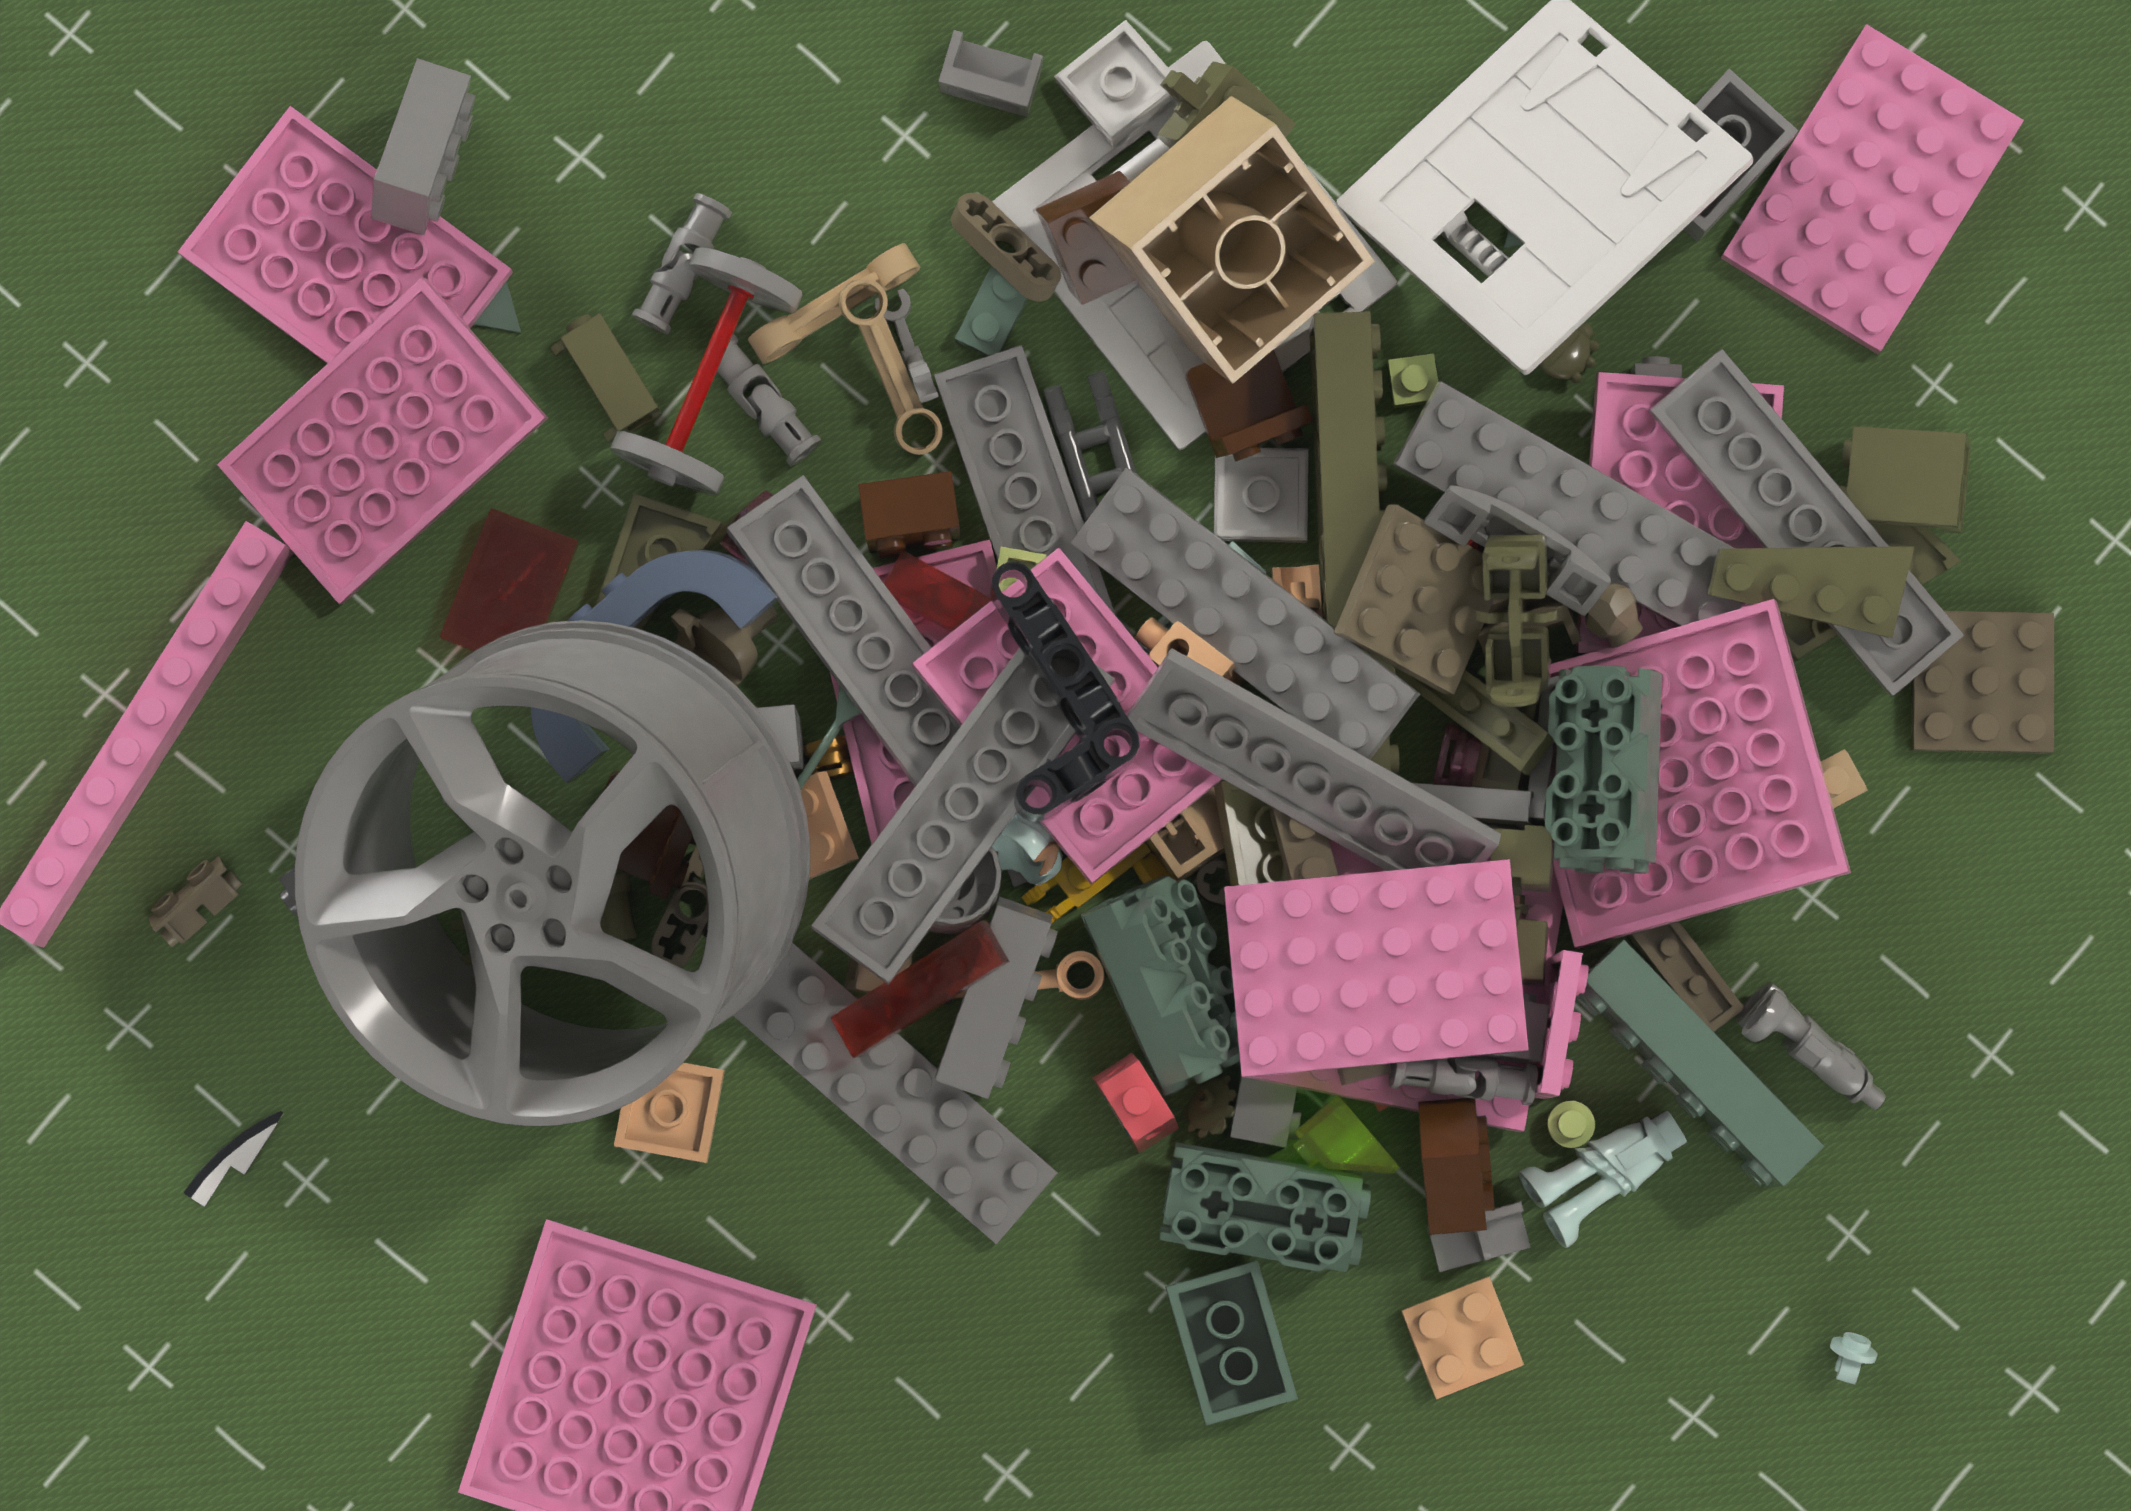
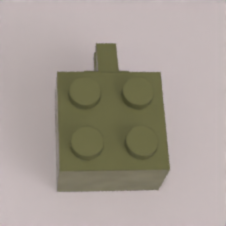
M1213 61L1201 77L1198 76L1195 82L1184 73L1171 70L1160 84L1178 102L1173 109L1175 112L1158 133L1159 139L1169 148L1175 145L1231 96L1274 122L1285 138L1295 126V123L1231 65Z

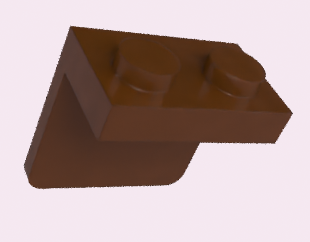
M1274 349L1233 384L1206 363L1195 366L1186 372L1185 378L1216 458L1232 454L1235 462L1260 453L1261 450L1258 443L1273 437L1277 445L1288 442L1303 435L1301 426L1313 422L1307 404L1295 406Z
M615 771L610 774L604 790L609 786V784L614 780V778L618 775L620 771ZM674 805L666 806L621 852L616 869L649 881V893L664 899L668 898L672 886L678 889L682 886L689 867V862L683 860L689 844L697 846L680 809Z

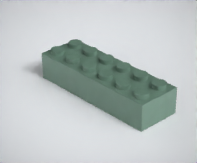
M1625 940L1613 945L1589 968L1585 992L1576 996L1577 1000L1593 1016L1602 1013L1613 1026L1608 1031L1614 1039L1626 1050L1630 1048L1637 1049L1646 1059L1641 1064L1646 1072L1659 1084L1668 1082L1679 1093L1674 1098L1677 1104L1693 1119L1696 1116L1702 1117L1712 1127L1707 1132L1709 1137L1726 1153L1729 1150L1735 1151L1745 1161L1740 1168L1757 1186L1760 1187L1762 1184L1769 1187L1785 1186L1824 1148L1822 1143Z

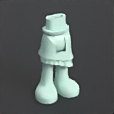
M1668 1111L1663 1112L1652 1120L1645 1117L1640 1121L1641 1124L1639 1122L1629 1124L1598 1140L1588 1141L1587 1148H1575L1578 1159L1553 1172H1545L1537 1167H1527L1518 1173L1525 1191L1540 1208L1550 1205L1563 1193L1595 1173L1602 1177L1583 1192L1543 1213L1548 1228L1562 1247L1567 1248L1577 1240L1579 1224L1589 1213L1618 1194L1625 1197L1630 1190L1635 1192L1647 1178L1660 1168L1664 1163L1663 1160L1669 1161L1673 1159L1672 1151L1687 1143L1684 1134Z

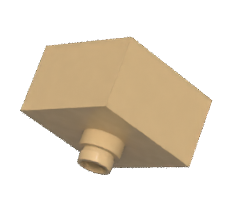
M1233 96L1229 97L1089 217L1187 348L1232 384L1375 262L1277 125Z

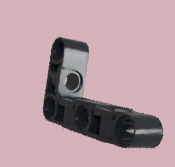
M1008 562L1002 564L992 577L990 586L992 602L1006 622L1016 643L1080 738L1079 743L1072 749L1052 761L1048 758L1046 763L1024 776L1017 786L1014 795V806L1017 813L1028 821L1040 822L1051 817L1069 804L1086 797L1101 787L1107 780L1126 769L1133 762L1140 747V738L1107 681L1058 607L1047 596L1032 571L1026 565L1019 562ZM1006 578L1019 579L1024 584L1025 592L1018 597H1008L1001 592L999 583ZM1060 656L1069 657L1076 663L1077 672L1069 677L1059 676L1053 671L1051 662ZM1112 735L1121 736L1128 742L1129 752L1121 757L1112 756L1106 751L1104 740ZM1039 786L1048 792L1050 802L1042 808L1031 807L1025 802L1023 792L1029 787Z

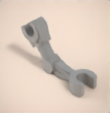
M901 289L898 290V296L902 302L900 309L895 312L886 310L884 316L887 323L894 324L903 348V351H901L907 371H909L918 398L923 403L939 396L933 384L928 365L924 362L919 346L914 345L905 319L910 314L911 302L907 292ZM879 298L875 299L876 312L880 304Z

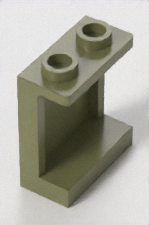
M1854 426L1852 439L1845 440L1843 448V466L1849 467L1848 485H1841L1840 489L1869 523L1941 528L1944 533L1962 534L1972 442L1966 433Z

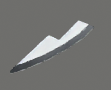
M280 1111L268 1116L242 1132L222 1148L199 1171L184 1191V1194L205 1207L230 1166L245 1175L279 1122L283 1112Z

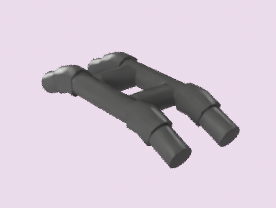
M1098 371L1088 375V381L1102 425L1075 433L1061 385L1050 386L1043 390L1084 522L1088 520L1099 505L1095 494L1110 490L1125 468L1137 474L1105 371ZM1108 442L1116 469L1089 476L1081 450Z

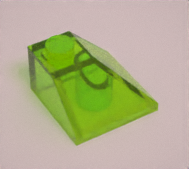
M1339 1095L1332 1097L1293 1132L1299 1140L1293 1147L1310 1167L1318 1162L1323 1169L1393 1174L1400 1168Z

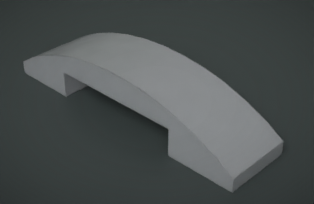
M1450 485L1425 518L1424 523L1464 547L1470 539L1485 547L1486 540L1490 535H1545L1547 546L1546 594L1584 617L1610 585L1611 578L1593 560L1562 535L1527 513L1489 495Z

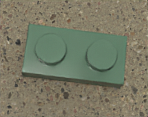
M992 265L955 337V342L985 357L1002 352L1028 301V298L1020 294Z

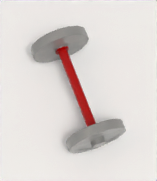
M698 247L695 249L689 263L690 269L706 281L730 292V295L668 440L664 445L636 434L617 431L610 449L623 460L647 471V476L669 486H673L675 483L700 493L718 496L725 479L723 474L683 453L693 426L747 300L773 310L795 313L803 295L802 291L795 285L766 270L764 266L743 257L739 258L715 249Z

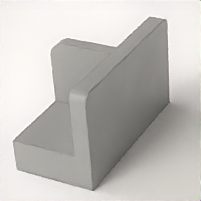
M1522 1202L1495 1207L1494 1211H1485L1487 1227L1485 1231L1430 1235L1429 1225L1426 1226L1438 1272L1531 1248L1521 1214L1524 1211Z

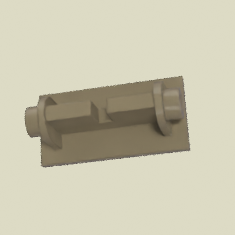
M219 856L211 863L208 860L201 862L187 876L189 883L176 894L172 891L168 892L154 904L151 909L154 914L148 918L152 929L157 932L164 926L165 929L160 935L171 947L175 946L178 942L184 944L207 923L206 919L196 909L203 904L215 916L239 895L237 890L243 883L232 871L228 872L225 876L222 875L227 869Z

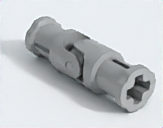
M696 193L693 198L695 206L685 225L678 227L662 259V267L654 271L650 279L652 287L641 308L634 309L632 313L636 320L665 335H668L672 329L669 323L681 300H687L692 291L693 281L698 277L689 267L695 249L698 247L714 249L712 244L714 237L723 220L730 219L733 213L720 202L700 193ZM685 245L693 254L684 253L678 249L680 246Z
M733 334L717 372L729 385L727 388L729 394L750 417L759 420V430L765 437L771 436L787 455L786 462L792 467L809 456L821 444L822 440L818 435H811L796 417L797 409L790 401L782 398L780 390L759 364H752L737 346L738 338ZM756 386L753 393L746 399L743 394Z
M1477 1056L1393 1063L1389 1067L1391 1072L1389 1073V1086L1398 1089L1400 1085L1428 1088L1429 1093L1454 1094L1460 1097L1492 1101L1494 1096L1519 1099L1522 1105L1530 1106L1535 1098L1538 1071L1536 1064L1533 1063L1520 1067L1498 1064L1497 1059ZM1475 1071L1480 1072L1477 1079H1475Z

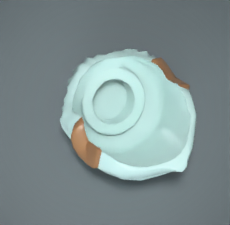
M1018 813L1015 814L992 845L993 849L997 851L1001 869L1020 872L1030 884L1041 885L1056 876L1062 866L1063 855L1061 848L1041 823L1028 821Z

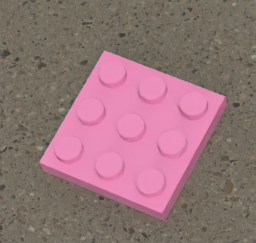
M1563 950L1551 958L1550 966L1553 967L1544 1005H1549L1541 1062L1536 1063L1538 1076L1535 1098L1549 1099L1560 1096V1091L1570 1086L1573 1060L1566 1059L1568 1043H1571L1572 1040H1577L1581 1021V1013L1573 1012L1576 996L1585 992L1589 970L1588 965L1581 964L1583 953Z

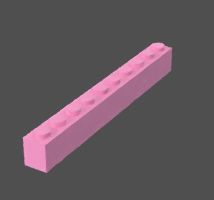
M245 521L0 908V924L33 945L43 948L46 946L291 559L294 552L287 545Z

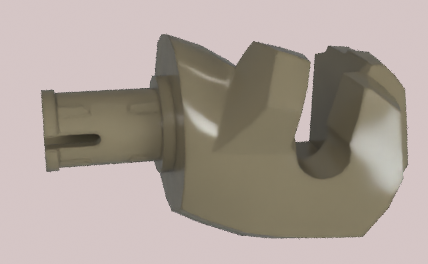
M773 606L750 626L741 629L724 610L719 608H713L700 615L678 609L670 617L678 630L677 639L674 643L691 651L715 667L737 687L751 672L757 662L758 654L752 639L778 619L777 612Z

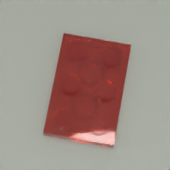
M491 508L439 638L474 652L504 635L527 627L547 624L579 542Z

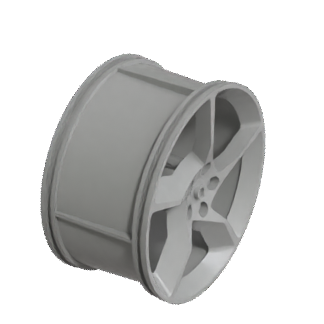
M583 620L552 622L531 626L504 635L480 647L453 666L447 673L428 685L385 706L360 725L336 751L327 763L312 791L303 815L297 840L295 900L299 926L310 963L334 1011L365 1050L405 1084L448 1108L498 1123L523 1126H550L585 1121L624 1107L661 1084L683 1064L701 1042L707 1031L715 1028L737 1013L762 989L775 973L789 950L799 927L806 902L810 875V838L807 815L799 784L789 759L775 733L751 701L715 667L691 651L663 637L637 628L608 622ZM491 706H522L556 712L586 723L610 736L631 752L632 758L577 823L573 832H571L534 802L504 782L472 722L471 715L475 709ZM420 759L447 805L474 832L416 867L411 839L410 805L413 781ZM669 805H674L680 809L692 832L701 857L707 885V939L702 963L695 972L686 971L629 943L604 933L600 926L621 852ZM452 908H460L472 965L466 966L459 958L463 955L447 936L435 914ZM527 966H537L603 980L662 1013L666 1017L667 1023L638 1029L610 1030L584 1027L557 1020L521 1004V972Z

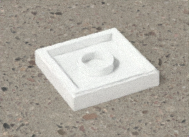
M1127 20L1123 21L1054 76L1056 83L1112 147L1174 99L1160 85L1171 70Z
M1260 448V453L1237 462L1234 461L1232 454L1220 458L1215 456L1214 534L1222 541L1307 543L1308 449Z

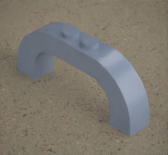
M691 550L656 558L641 566L628 578L623 573L619 574L602 589L606 597L593 609L589 604L584 605L567 621L608 622L635 628L672 595L682 591H692L704 594L716 601L741 629L750 626L776 603L778 596L763 577L745 561L722 552ZM531 707L532 725L540 749L551 766L566 783L576 780L610 750L588 724L556 712Z

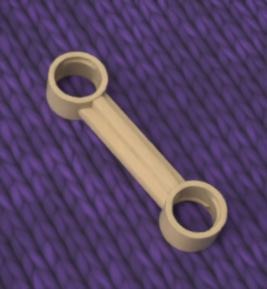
M906 243L899 244L876 257L868 264L866 269L798 309L795 313L778 317L755 331L748 338V341L762 364L775 361L800 344L802 339L843 315L839 306V298L844 287L850 282L858 279H871L879 283L886 292L907 281L921 267ZM856 285L847 295V309L850 311L878 294V292L871 286Z
M871 279L854 280L847 284L840 294V310L849 322L859 326L897 416L894 424L895 440L906 452L918 455L929 453L937 447L941 440L942 425L933 412L923 408L884 316L888 305L886 292L879 283ZM856 285L871 286L879 293V308L869 319L855 317L846 307L847 295ZM913 414L926 416L935 426L934 438L925 448L911 447L902 439V426L906 419Z

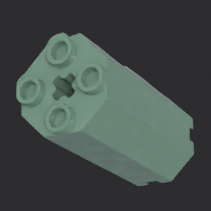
M1576 666L1572 667L1571 671L1568 669L1559 670V681L1556 684V689L1549 695L1548 733L1557 744L1556 776L1552 784L1546 789L1545 828L1554 840L1553 859L1560 861V868L1575 869V872L1603 873V865H1605L1606 869L1620 870L1621 873L1647 874L1649 873V864L1656 863L1661 673L1651 669L1638 668V676H1630V672L1626 671V667Z
M1163 875L1125 891V894L1114 899L1112 897L1079 914L1155 1082L1160 1087L1163 1095L1173 1093L1187 1086L1188 1082L1186 1079L1191 1080L1195 1078L1196 1083H1201L1223 1072L1220 1063L1224 1068L1240 1061L1232 970L1226 966L1216 968L1208 963V953L1216 947L1217 936L1207 919L1192 883L1187 880L1177 882L1171 877Z
M1175 1142L1174 1157L1182 1159H1172L1163 1207L1164 1218L1162 1224L1167 1225H1161L1159 1240L1185 1244L1187 1249L1226 1255L1231 1252L1279 1261L1284 1266L1319 1272L1323 1269L1347 1273L1349 1264L1359 1265L1363 1237H1361V1231H1357L1356 1227L1358 1218L1367 1219L1371 1198L1369 1185L1363 1184L1361 1174Z

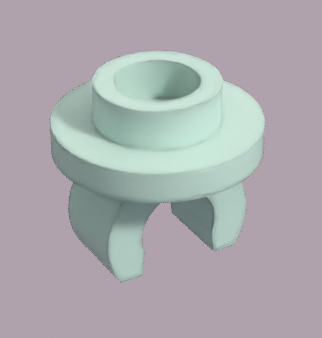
M1851 1332L1844 1333L1843 1337L1832 1338L1830 1348L1839 1355L1835 1366V1371L1838 1372L1837 1380L1855 1385L1861 1363L1872 1364L1876 1361L1878 1354L1870 1347L1871 1341Z

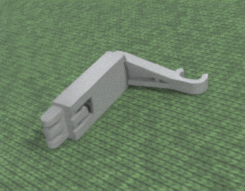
M1559 676L1550 678L1548 688L1545 691H1541L1538 724L1547 731L1549 695L1556 689ZM1553 741L1530 773L1528 791L1412 784L1492 829L1524 830L1525 825L1545 826L1546 789L1552 784L1555 777L1557 744Z

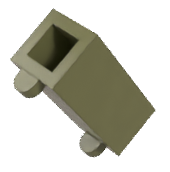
M586 314L574 320L566 327L568 333L560 337L561 341L554 344L551 350L555 357L569 352L613 423L614 427L603 434L608 443L613 442L617 431L633 433L661 416L658 406L601 314L593 318Z

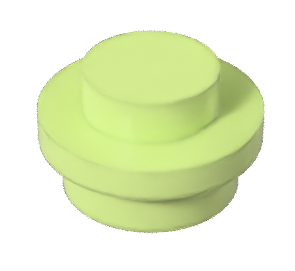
M1565 1101L1552 1109L1548 1117L1547 1127L1551 1138L1557 1144L1566 1148H1576L1590 1140L1594 1133L1595 1120L1590 1109L1584 1104L1577 1101Z

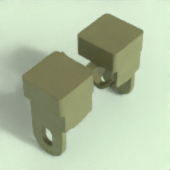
M1542 534L1490 535L1486 540L1483 552L1484 600L1509 599L1508 612L1487 613L1476 611V621L1488 624L1509 622V627H1492L1489 631L1485 646L1487 693H1490V702L1492 704L1507 707L1531 705L1538 701L1540 691H1545L1548 688L1550 680L1549 631L1546 627H1523V622L1546 623L1557 620V610L1543 613L1522 612V599H1542L1546 595V537Z
M1525 825L1524 830L1494 829L1501 833L1499 845L1491 854V861L1510 859L1522 985L1545 986L1548 924L1547 921L1520 919V914L1528 915L1525 895L1521 894L1522 890L1551 892L1554 840L1545 826Z

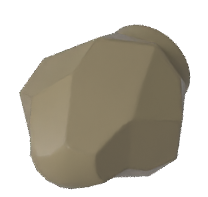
M1610 583L1586 614V628L1601 640L1606 639L1612 648L1631 641L1643 629L1638 620L1635 595L1625 586Z

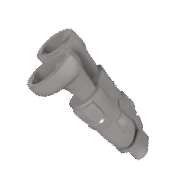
M1774 983L1764 984L1743 1005L1745 1009L1738 1013L1736 1023L1743 1028L1741 1034L1748 1040L1758 1042L1768 1037L1772 1032L1782 1033L1786 1036L1783 1040V1046L1787 1049V1054L1810 1069L1833 1090L1844 1094L1851 1103L1861 1100L1873 1110L1878 1109L1882 1105L1886 1097L1883 1090L1873 1083L1872 1074L1863 1062L1855 1056V1052L1847 1048L1843 1043L1831 1038L1808 1014L1803 1016L1787 999L1785 993Z

